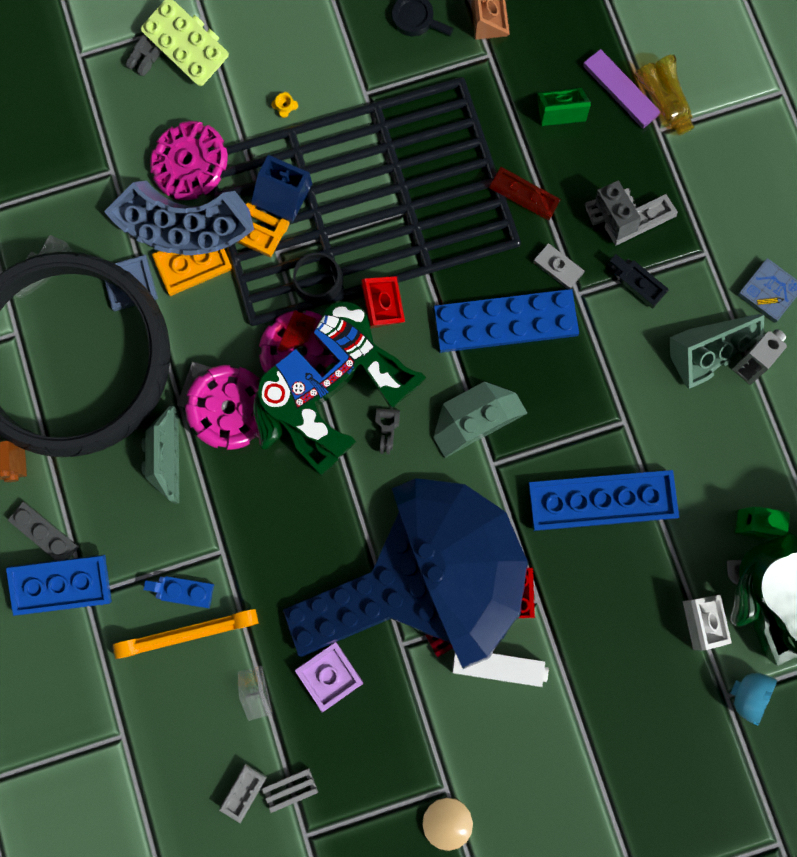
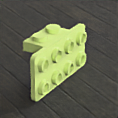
M164 0L141 27V31L198 86H203L229 56L228 51L217 42L220 38L211 29L206 31L202 28L205 24L196 15L191 17L174 0Z

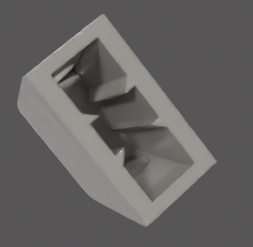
M778 329L773 332L768 331L752 346L732 370L751 385L772 366L786 349L787 345L783 342L786 339V335Z

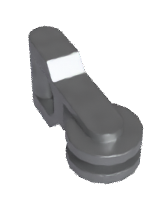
M376 409L375 424L381 429L382 434H391L387 440L385 435L381 436L380 454H383L384 450H386L387 455H390V450H393L394 429L399 426L400 410ZM381 418L394 419V423L390 426L383 425L380 421Z

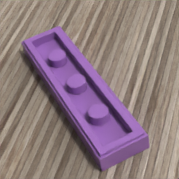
M601 49L584 62L583 67L642 129L660 115L661 111Z

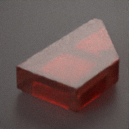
M294 310L278 351L282 353L308 342L315 326L316 318Z

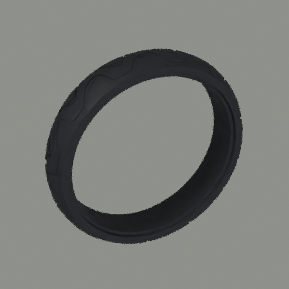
M53 252L27 258L0 274V311L19 291L41 279L63 274L92 276L118 287L132 299L144 320L149 341L148 367L136 397L117 418L93 432L63 438L41 436L20 426L0 406V436L21 449L36 454L52 457H76L92 454L117 444L138 429L148 418L161 398L167 382L170 366V340L165 319L157 302L135 276L122 267L97 256L75 252Z

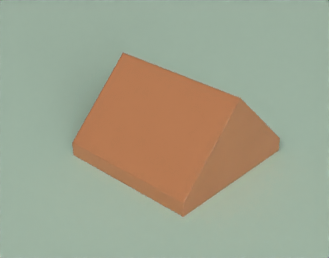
M471 0L475 40L510 35L505 0Z

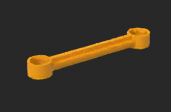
M256 609L112 644L115 659L257 625L259 622Z

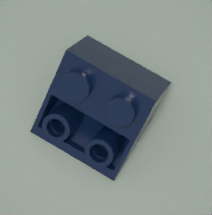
M268 155L258 173L251 204L293 223L312 186L310 173Z

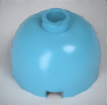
M751 673L746 675L742 682L736 680L731 694L735 696L734 706L738 714L748 722L758 726L776 686L777 679L761 673Z

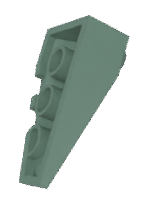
M756 314L692 328L670 337V357L685 386L690 389L708 381L714 376L713 372L721 365L727 366L731 362L730 358L739 351L744 352L764 335V315Z

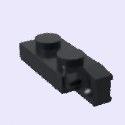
M615 254L607 264L615 271L613 275L617 280L652 309L669 291L665 285L634 260L627 259L624 261Z

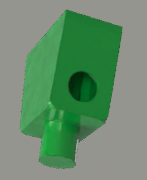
M762 507L739 509L735 533L773 540L788 534L790 513ZM749 516L752 517L750 524H748Z

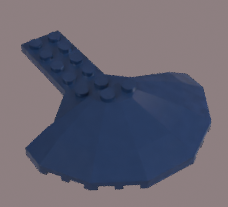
M415 478L392 488L399 513L373 571L283 610L300 657L384 621L393 619L452 644L461 667L465 669L489 659L499 642L506 636L512 624L521 615L528 561L509 517L504 510L465 484Z

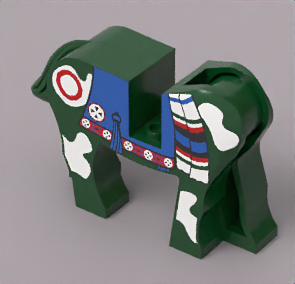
M339 302L328 307L314 331L316 340L338 364L336 365L334 362L323 371L325 376L322 378L295 349L264 374L253 402V417L259 432L260 447L266 450L281 437L282 428L280 423H282L289 431L296 449L320 475L328 471L356 443V440L352 436L340 433L327 425L321 418L316 406L339 392L360 368L366 372L391 410L427 378L422 372H416L405 367L395 356L376 346L373 342L366 313L358 305L349 302ZM321 445L327 448L331 453L325 451Z

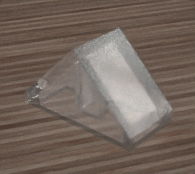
M262 666L239 671V699L248 721L273 715Z

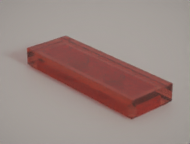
M500 167L489 187L547 220H550L561 200L503 167Z

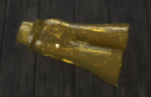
M667 55L657 61L655 65L654 63H649L635 72V77L654 99L661 111L662 117L670 125L671 129L675 128L678 136L695 128L691 121L693 116L679 83L675 55Z

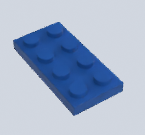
M105 554L16 565L6 568L13 616L96 606L112 602Z

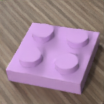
M337 642L295 670L322 712L363 684V681Z

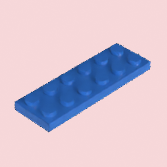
M572 289L434 306L440 353L579 335Z
M673 470L528 483L533 531L679 518Z

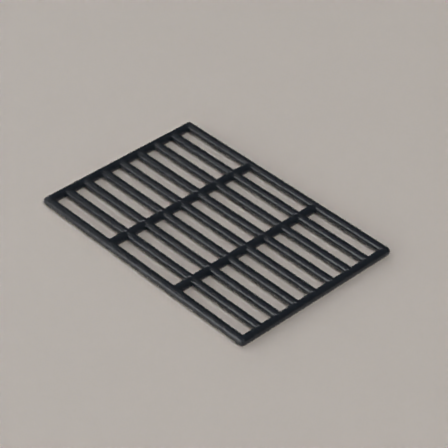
M463 77L224 146L227 148L228 155L288 138L291 149L274 153L270 156L282 161L294 157L297 167L310 174L384 152L387 153L389 164L311 186L306 196L310 209L298 212L293 223L289 222V225L313 218L316 230L280 240L275 251L319 239L322 251L318 252L327 254L335 260L334 256L413 233L416 242L415 246L341 267L343 276L420 254L423 266L388 276H397V281L400 283L517 248L521 245L469 89ZM459 88L461 99L385 121L383 109ZM463 107L466 108L469 117L467 119L393 141L391 139L389 129ZM374 113L376 124L300 146L298 134ZM469 127L473 129L474 139L398 160L395 149ZM378 132L381 134L382 144L308 166L305 164L304 154ZM479 147L481 159L405 181L401 170ZM267 156L226 167V171L222 172L220 178L262 167ZM486 167L488 179L418 200H411L409 189ZM391 172L394 174L396 184L318 206L315 196L317 194ZM256 181L220 191L217 185L211 191L212 198L214 200L224 192L235 191L238 195L254 191ZM493 187L496 199L418 222L415 213L416 209ZM400 193L403 202L401 205L327 227L324 225L321 215ZM500 208L502 220L425 242L421 230ZM403 213L407 214L409 225L331 248L329 235ZM267 223L258 224L269 230L276 229ZM507 228L510 237L508 241L438 262H431L428 252L430 250ZM235 244L227 247L248 323L251 326L273 321L291 311L299 313L363 294L362 284L344 289L342 286L339 294L327 303L312 304L304 301L256 316L253 303L295 291L293 282L250 294L247 282L294 269L302 257L243 273L241 261L264 254L253 249L238 253ZM324 258L310 259L301 266L324 260ZM325 259L329 271L297 280L299 287L303 289L332 280L334 286L338 274L335 264Z

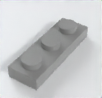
M665 194L636 208L641 217L637 232L617 240L607 223H605L604 228L615 246L676 217L678 212Z

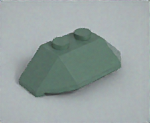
M482 382L443 403L433 438L444 458L526 415L527 411L515 392Z
M169 406L147 428L145 438H142V450L145 452V461L142 462V473L169 501L178 504L179 411L174 406Z

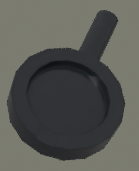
M398 0L393 7V24L397 31L403 35L411 37L420 36L427 32L429 28L451 36L453 33V27L434 20L433 7L429 0Z

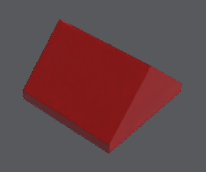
M397 276L362 279L361 284L370 329L405 322Z

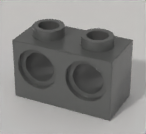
M619 180L597 190L596 205L615 238L619 240L637 232L641 217Z

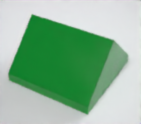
M582 88L537 93L541 126L586 121L591 102Z

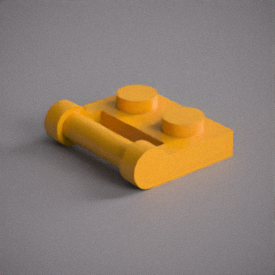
M247 203L246 206L250 210L251 217L267 223L276 229L273 232L253 223L254 230L238 241V243L271 258L283 234L289 227V221L283 218L280 220L256 209L255 205Z

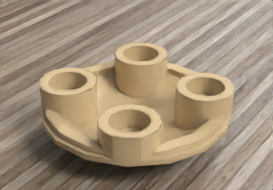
M456 798L436 800L424 813L423 829L425 836L438 849L447 851L458 849L468 841L472 834L473 821L471 813Z

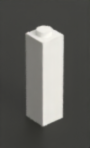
M455 653L452 673L539 687H542L543 682H547L549 667H545L544 661L500 654H492L489 659L463 669Z

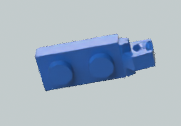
M167 576L160 577L159 582L145 580L144 590L156 592L155 598L162 601L210 608L214 584Z

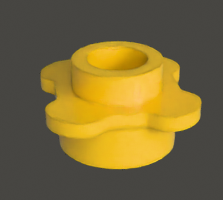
M288 92L279 94L271 104L273 109L279 111L282 118L288 117L292 110L298 108V102L293 101Z

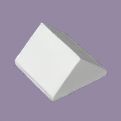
M721 595L683 601L693 650L703 651L732 644Z

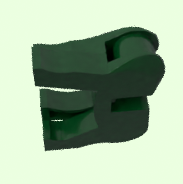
M788 533L755 546L745 554L739 568L740 579L736 587L734 607L730 618L735 626H744L753 622L766 658L777 666L797 657V536ZM789 638L792 640L794 646L791 645Z

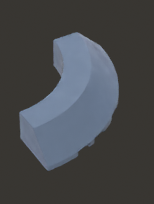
M148 181L133 182L104 211L121 230L137 238L136 241L166 253L199 255L219 251L242 240L254 230L250 210L235 191L224 192L216 199L202 206H187L164 197Z

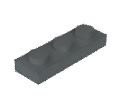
M22 502L8 519L11 524L55 560L69 559L79 547L26 502Z

